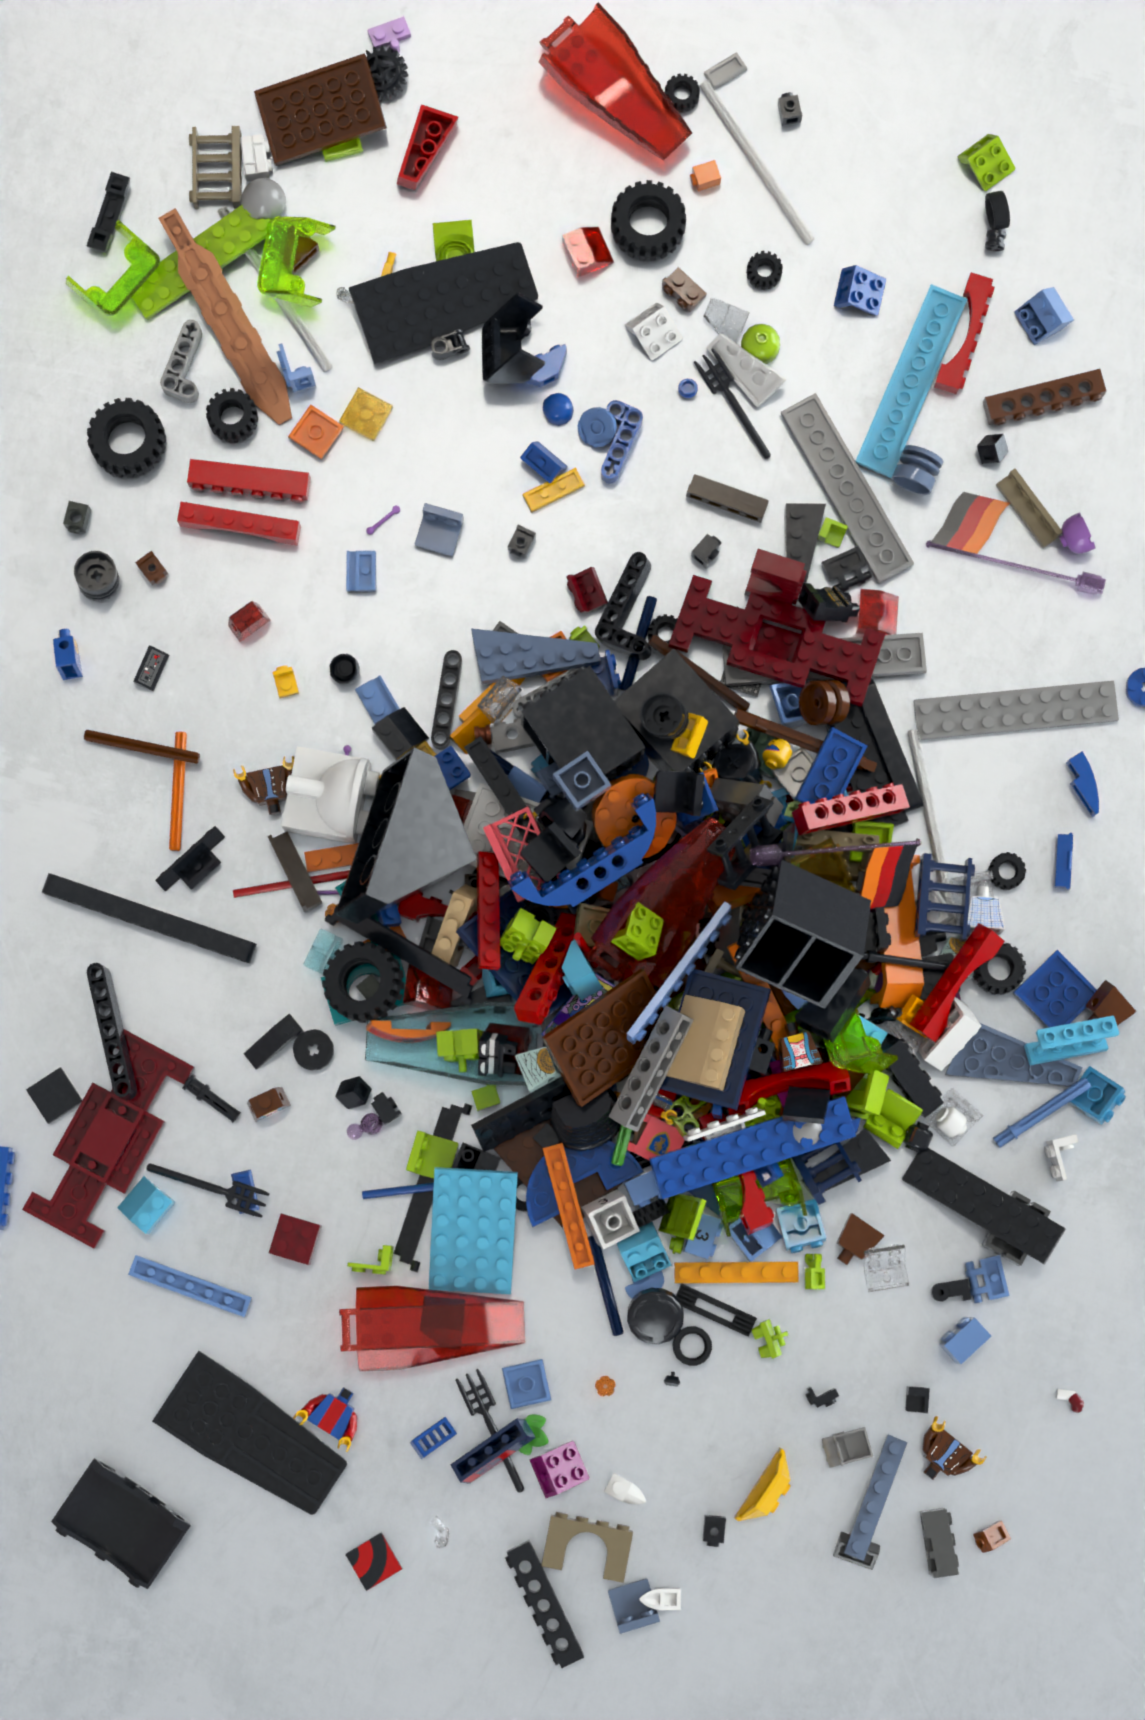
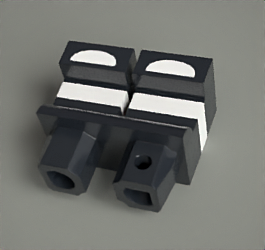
M484 1031L479 1040L478 1075L486 1076L489 1073L497 1074L498 1077L502 1078L504 1073L515 1074L517 1060L507 1059V1055L515 1056L517 1054L518 1043L508 1041L507 1035Z

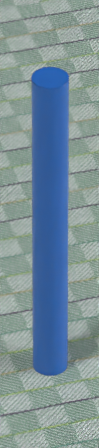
M434 1183L362 1191L363 1199L428 1192L433 1191Z

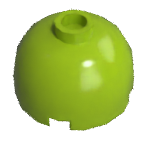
M755 324L749 327L743 334L741 347L764 364H768L776 358L781 346L780 337L776 330L766 324Z

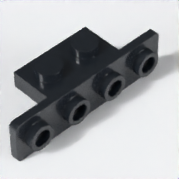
M214 826L181 857L176 859L167 870L162 872L155 881L164 891H167L181 878L192 890L221 863L211 850L225 836Z

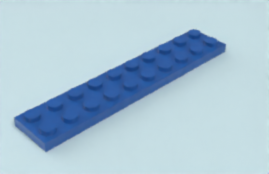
M842 1096L829 1100L825 1122L821 1124L822 1131L820 1132L819 1140L815 1144H813L812 1138L807 1139L804 1137L798 1143L793 1135V1126L795 1125L801 1129L806 1124L805 1122L783 1121L782 1116L649 1158L660 1198L665 1199L856 1137L846 1098Z

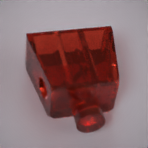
M251 601L229 617L228 627L238 641L241 642L271 620L258 603Z

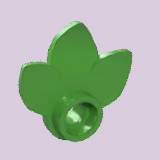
M532 1414L524 1419L536 1437L519 1449L525 1455L531 1454L532 1446L541 1447L549 1442L546 1434L541 1430V1427L546 1422V1418L541 1415Z

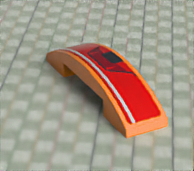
M371 1020L367 1024L366 1030L386 1040L414 1043L437 1037L436 1032L447 1031L451 1027V1022H430L425 1027L426 1030L392 1029L391 1021Z

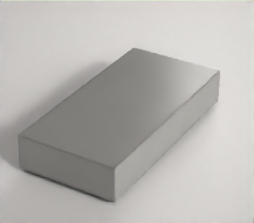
M736 52L706 70L704 76L709 80L710 85L712 84L713 89L716 90L747 71V66Z

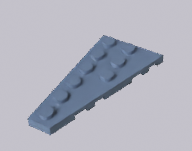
M471 628L482 685L601 664L597 643Z
M980 1023L981 1027L978 1032L955 1055L945 1075L1072 1086L1077 1082L1083 1067L1064 1059L1029 1065L1024 1048L1027 1043Z

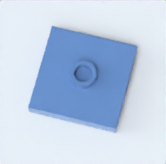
M543 1359L502 1368L511 1409L551 1400Z

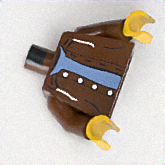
M284 756L283 765L248 773H246L244 766H241L243 770L241 774H237L235 769H233L235 778L238 779L242 792L252 802H258L259 806L267 805L269 815L281 813L279 802L286 801L287 799L286 783L288 776L292 774L295 757L292 756V762L287 763Z
M938 1416L934 1417L932 1425L923 1437L922 1450L925 1453L923 1457L931 1462L924 1471L928 1477L934 1480L940 1471L947 1476H956L968 1472L977 1464H983L987 1456L984 1458L978 1457L981 1449H977L973 1454L944 1430L945 1420L943 1424H937Z

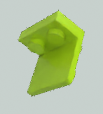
M987 134L957 156L961 163L970 165L984 191L990 189L1016 169L1001 139L997 135Z
M632 901L625 929L611 933L609 941L638 961L656 955L664 920L638 901Z
M888 1088L885 1092L880 1116L870 1114L863 1128H866L898 1149L905 1139L907 1128L916 1122L923 1110Z
M417 1130L406 1170L434 1179L435 1167L452 1168L459 1143Z
M383 1245V1248L378 1250L377 1261L381 1262V1266L348 1262L347 1267H352L354 1272H365L366 1269H373L372 1273L386 1275V1271H391L394 1246Z

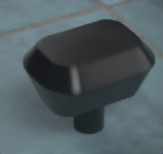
M671 1372V1376L667 1375L664 1383L668 1386L677 1387L680 1384L679 1377L675 1376V1372Z

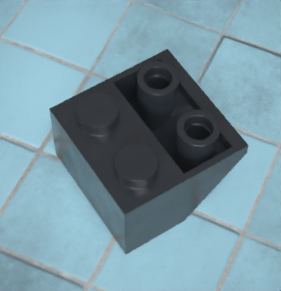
M463 1142L452 1168L497 1171L501 1158Z

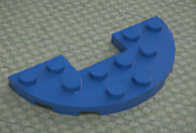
M611 1141L598 1148L586 1151H575L564 1147L573 1184L598 1172L605 1189L608 1190L644 1171L628 1151H626L622 1166L613 1165L611 1160L616 1143ZM544 1156L533 1170L527 1186L526 1207L532 1227L559 1214Z

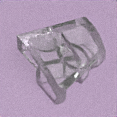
M710 298L703 317L715 328L718 334H723L737 343L750 312L719 299Z

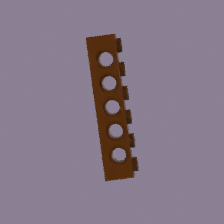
M1096 369L987 396L983 400V406L988 424L999 426L1005 424L1007 420L1014 419V421H1019L1026 418L1027 415L1039 416L1047 410L1059 411L1064 406H1079L1083 404V401L1087 400L1096 402L1102 399L1107 390L1101 369ZM1079 386H1085L1088 392H1081ZM1059 391H1066L1069 397H1062ZM1046 395L1050 401L1043 402L1040 396ZM1027 400L1031 406L1025 407L1021 401ZM1002 405H1009L1011 411H1004Z

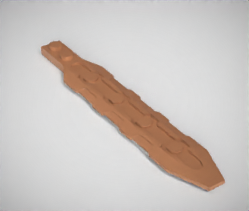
M174 208L158 219L178 252V273L186 288L194 296L202 311V316L206 323L211 326L221 344L223 353L231 361L250 399L278 425H281L292 418L286 381L276 363L272 362L256 328L251 325L243 311L239 298L230 288L212 252L195 243L177 209Z

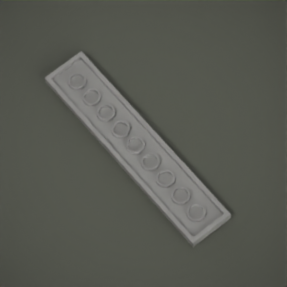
M814 393L781 411L782 417L840 518L848 526L847 530L855 544L859 546L878 584L914 565L912 558L817 394Z
M923 633L885 635L872 677L923 674L927 672ZM863 637L840 639L861 645ZM726 645L722 647L726 686L783 683L726 665L732 647ZM810 672L806 681L829 680L833 678Z
M1114 680L916 699L913 701L917 732H919L917 735L920 737L918 739L921 740L1115 722L1119 720Z

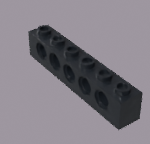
M530 1540L508 1550V1556L505 1557L509 1568L514 1567L517 1573L514 1576L518 1587H523L526 1595L523 1596L527 1606H532L535 1614L532 1615L537 1627L541 1625L544 1633L541 1635L546 1646L551 1645L553 1649L551 1656L555 1665L560 1664L561 1668H564L584 1658V1653ZM522 1561L530 1562L531 1569L528 1572H523L519 1568V1564ZM532 1580L539 1581L540 1589L537 1591L530 1590L529 1582ZM545 1599L549 1602L550 1606L547 1610L538 1608L537 1604L540 1600ZM549 1619H556L559 1622V1626L553 1630L549 1629L547 1621ZM559 1638H565L568 1641V1645L566 1648L560 1649L556 1646V1641Z

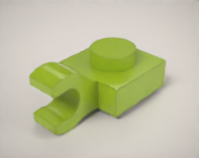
M805 1254V1262L809 1266V1268H805V1289H825V1268H821L822 1255L814 1254L813 1260V1254Z

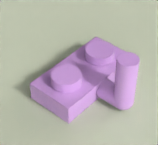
M404 16L367 30L373 47L379 49L381 46L390 45L393 53L395 51L400 53L399 41L411 37Z

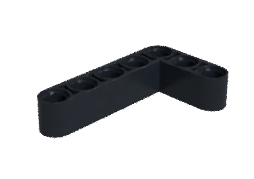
M635 552L631 555L595 628V636L606 647L639 660H646L652 653V648L643 637L622 629L651 571V563L646 555L642 552ZM640 561H644L643 565L637 567ZM635 578L634 583L628 584L631 579ZM623 596H627L625 601L619 602ZM614 614H618V617L616 619L611 620V617ZM609 631V635L602 638V635ZM626 638V643L620 645V641ZM640 646H645L642 651L637 652Z

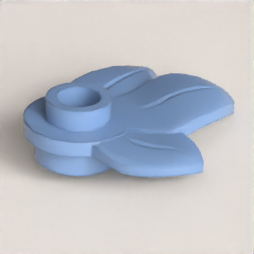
M658 1271L636 1282L632 1278L633 1284L626 1286L625 1290L628 1296L633 1298L642 1290L661 1288L664 1285L663 1273Z

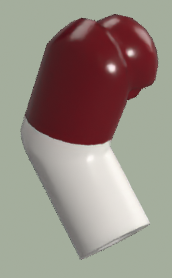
M1057 1389L1056 1399L1068 1400L1073 1412L1079 1413L1082 1411L1084 1401L1076 1391Z

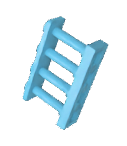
M1114 1016L1037 1030L1038 1042L1027 1043L1024 1048L1029 1065L1104 1052L1108 1050L1106 1038L1118 1036L1119 1030Z

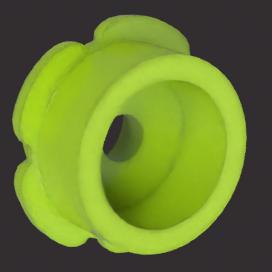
M671 1238L669 1249L673 1250V1254H681L684 1238Z

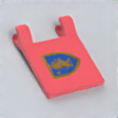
M646 1114L643 1121L647 1122L638 1142L635 1144L629 1140L627 1150L649 1160V1158L680 1149L685 1140L676 1127L668 1125L666 1122L650 1114Z

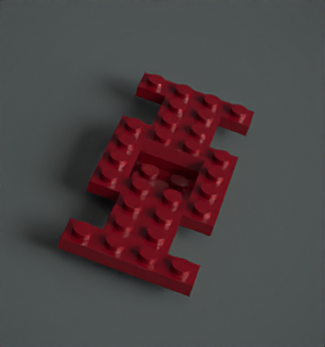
M693 575L668 647L688 653L693 636L732 647L726 665L799 688L804 687L810 672L848 683L846 689L849 694L850 703L862 707L886 633L866 628L861 645L823 634L826 621L813 620L806 610L801 607L752 592L745 609L709 599L707 597L712 580ZM763 619L802 630V632L799 634L764 623Z
M125 1029V1038L137 1086L136 1096L131 1100H125L114 1094L113 1088L110 1092L92 1082L53 1153V1156L70 1165L51 1200L32 1192L22 1209L93 1249L97 1247L105 1230L90 1223L88 1219L103 1191L109 1185L126 1194L165 1123L164 1120L147 1112L163 1082L169 1076L185 1084L195 1068ZM128 1085L123 1087V1094L128 1091Z

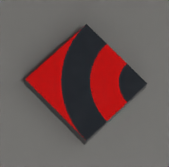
M382 1532L345 1554L366 1591L403 1569Z

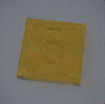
M358 387L342 414L339 423L375 441L390 415L393 405Z

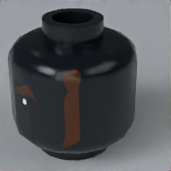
M919 1121L917 1125H910L906 1130L905 1139L903 1140L906 1144L905 1147L921 1153V1150L926 1151L933 1137V1133L928 1130L929 1126Z

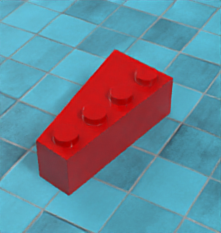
M421 104L398 175L397 185L416 190L456 127L458 116Z

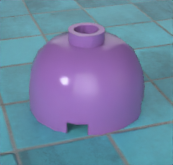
M1080 512L1066 519L1061 528L1063 531L1062 536H1059L1063 547L1068 546L1071 552L1076 554H1083L1094 550L1095 544L1090 540L1091 534Z

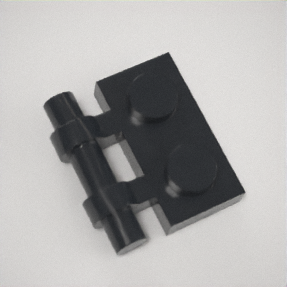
M859 546L821 563L829 581L837 578L839 584L834 586H838L843 592L848 591L849 587L856 584H864L866 580L872 578L870 571L862 573L860 569L866 566L867 563ZM854 572L855 577L848 580L845 579L844 575Z

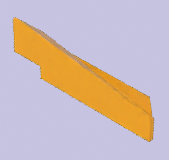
M525 678L492 683L459 715V720L463 724L450 735V739L465 754L468 753L464 747L475 740L474 726L484 727L491 724Z

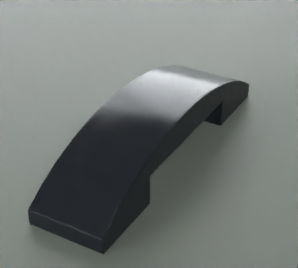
M111 171L105 188L106 194L95 227H92L87 247L106 253L123 211L130 177Z

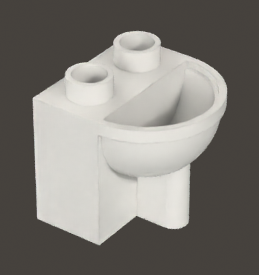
M297 746L292 774L288 776L286 783L287 799L281 824L285 832L356 844L358 834L362 835L369 811L363 810L366 795L375 796L380 773L371 771V763L366 758Z

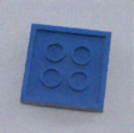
M1056 950L1013 993L1049 1028L1070 1024L1087 1008L1086 1004L1097 989Z

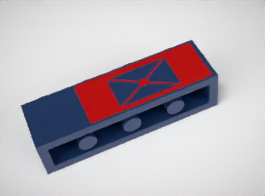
M516 1418L450 1465L460 1483L470 1484L536 1437L526 1420Z

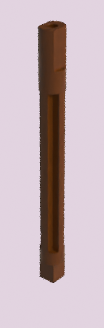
M739 708L735 710L734 716L740 721L739 724L772 737L783 739L788 743L814 753H818L823 743V740ZM862 756L857 769H863L872 773L875 771L877 763Z

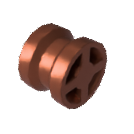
M490 724L484 727L474 726L475 739L481 736L485 743L488 745L492 744Z

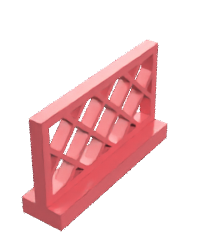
M529 806L483 827L508 881L511 879L510 876L519 871L517 867L519 859L524 860L520 852L524 845L527 846L529 844L526 843L529 831L536 833L537 836L541 833ZM525 812L530 819L527 827L517 824L519 815ZM503 823L511 824L512 828L509 836L502 834L498 826ZM515 827L526 830L523 841L512 838ZM511 840L521 843L518 855L511 853L508 848ZM529 865L528 870H527V874H528V875L530 874V871H531L530 865ZM529 875L530 878L539 881L537 885L538 891L542 889L540 887L541 883L545 882L541 878ZM513 891L517 902L526 900Z

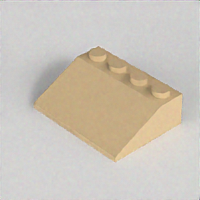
M685 995L681 1013L692 1018L693 1022L666 1076L723 1091L745 1010L739 1006Z

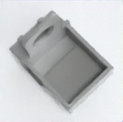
M865 1427L848 1432L843 1431L822 1439V1446L826 1453V1461L829 1464V1468L839 1465L844 1466V1464L873 1456Z

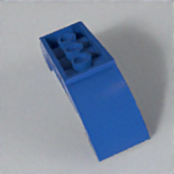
M641 793L633 798L634 802L631 803V806L643 823L642 826L636 825L628 831L629 834L623 838L619 836L611 841L612 845L607 848L601 847L593 853V857L588 860L586 858L576 863L577 867L570 871L569 869L564 870L558 875V879L542 884L540 886L542 889L539 891L527 872H521L520 870L510 876L511 879L508 883L511 889L521 897L534 903L547 906L571 904L574 907L643 863L642 858L648 851L654 837L656 809L653 798L648 793L645 795ZM620 855L617 861L612 862L614 856ZM597 867H602L600 872H594ZM579 878H585L582 883H576Z

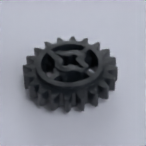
M383 46L380 47V51L373 47V53L366 50L369 67L373 65L370 69L373 81L381 86H375L379 101H382L383 96L389 100V94L396 97L395 90L403 91L400 84H407L404 77L409 76L407 71H404L408 69V66L404 63L403 56L399 57L398 51L393 53L391 47L387 51H385ZM382 60L390 61L394 65L390 66L389 64L382 63Z

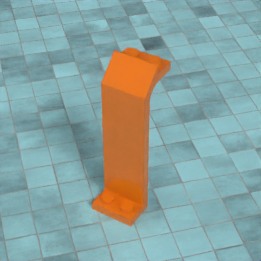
M914 855L905 892L899 906L884 907V912L888 913L889 924L886 925L887 933L891 935V945H888L889 947L885 953L880 954L922 960L919 937H914L916 906L911 871L915 865L920 863V855ZM881 962L883 985L879 992L870 996L871 1004H878L880 1008H888L890 1006L903 1008L912 994L920 999L924 986L923 968Z

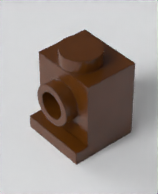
M152 551L135 562L151 585L159 584L166 579L168 572ZM156 566L154 571H149L150 567Z

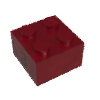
M281 1213L269 1254L310 1265L322 1225Z

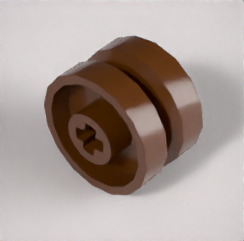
M838 680L810 681L801 690L799 708L802 717L810 725L839 724L848 715L850 698L846 687Z

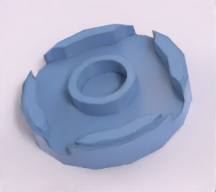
M593 407L583 412L577 425L581 439L592 447H603L616 436L617 424L614 416L607 409L601 407Z

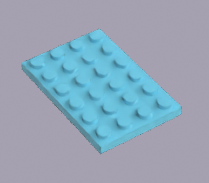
M435 1167L428 1290L511 1294L518 1172Z

